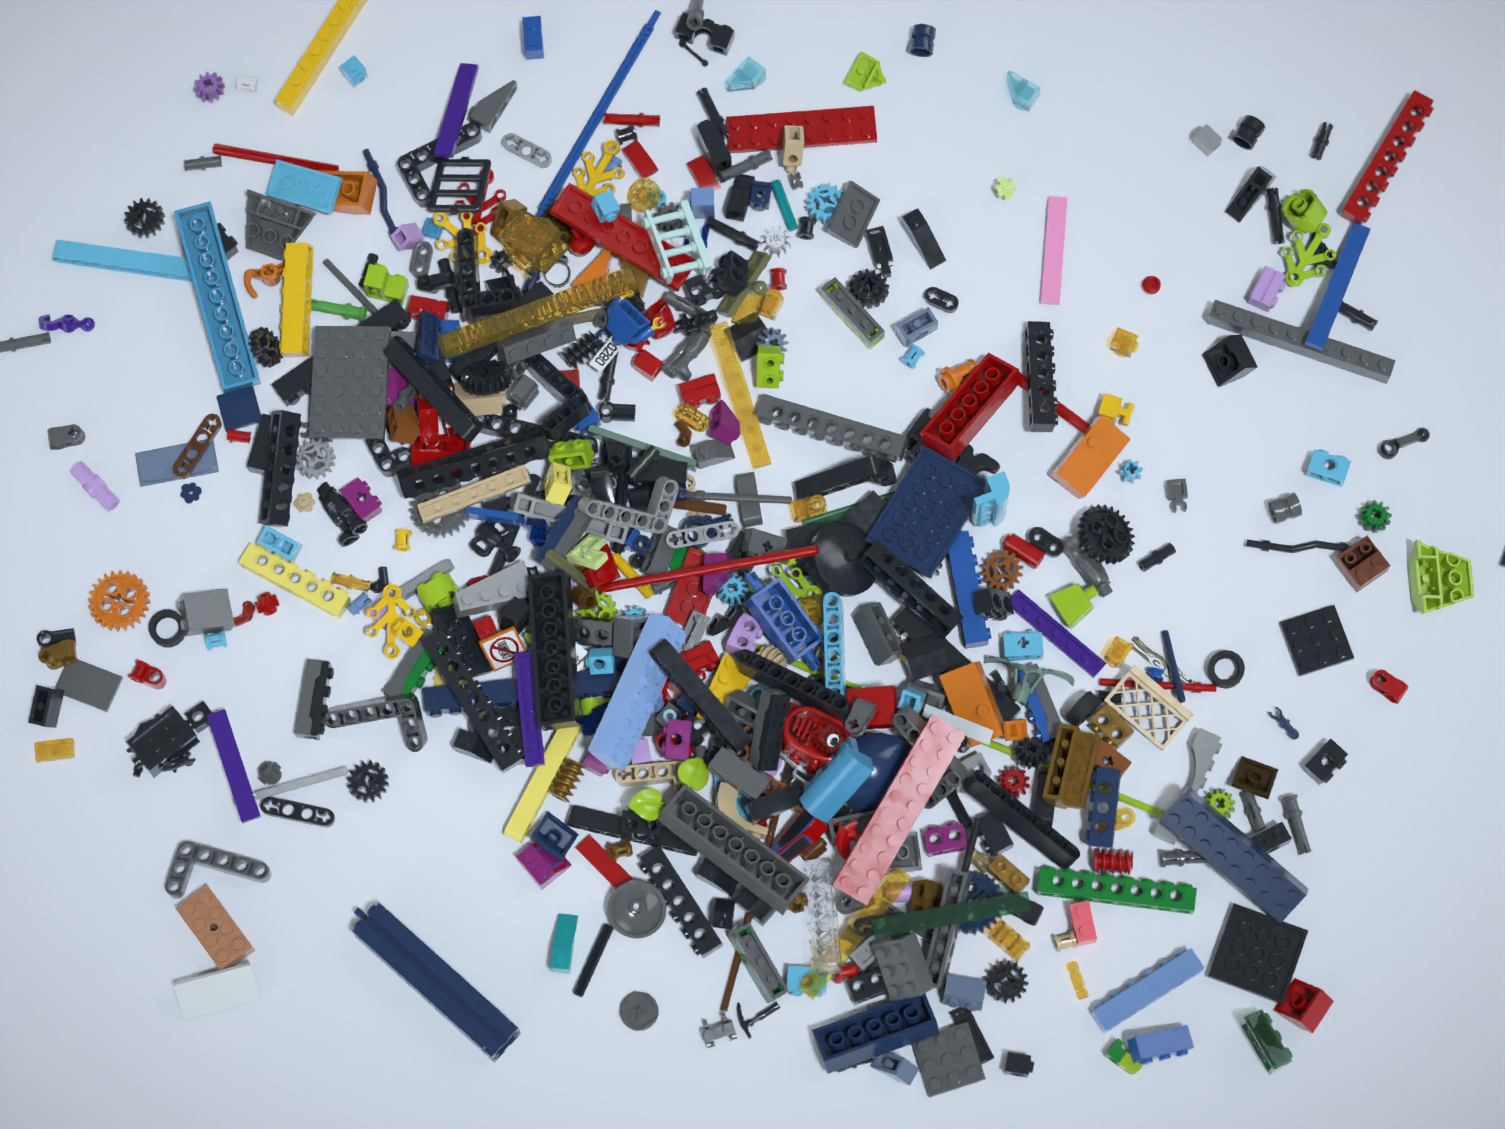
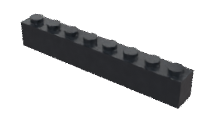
M395 299L357 326L390 327L391 331L406 329L412 321L399 301ZM313 356L272 383V386L287 407L298 403L305 394H311Z
M907 606L892 620L894 631L899 636L903 635L907 639L906 642L936 634L930 626ZM938 635L944 647L950 670L941 672V675L972 663L946 638L943 639ZM986 676L1003 721L1014 720L1020 714L1021 708L1004 692H1000L998 686Z

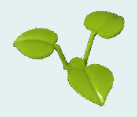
M699 757L682 762L677 771L680 782L687 784V786L695 791H700L708 783L709 772L707 765ZM646 788L633 796L627 807L641 818L654 821L659 818L662 810L670 801L666 803L661 802L662 795L660 791L654 788Z

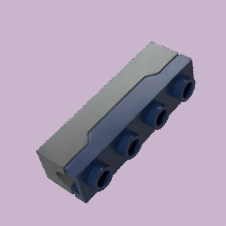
M579 495L570 498L567 503L568 508L557 518V525L554 530L551 529L546 536L547 541L536 551L537 556L535 560L553 572H558L560 569L545 558L547 550H555L567 560L566 555L575 548L593 517L579 511L578 503L582 498ZM592 503L589 505L588 510L591 509Z

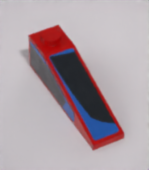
M804 809L771 849L790 863L815 844L828 827L820 819H817Z

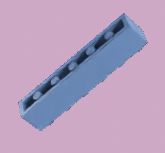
M1184 948L1175 954V959L1171 961L1166 959L1159 964L1160 968L1156 971L1151 969L1143 974L1144 978L1138 982L1133 980L1126 985L1127 989L1123 992L1118 990L1110 995L1111 999L1105 1003L1101 1001L1094 1005L1091 1015L1104 1034L1201 973L1205 967L1193 949L1186 950Z

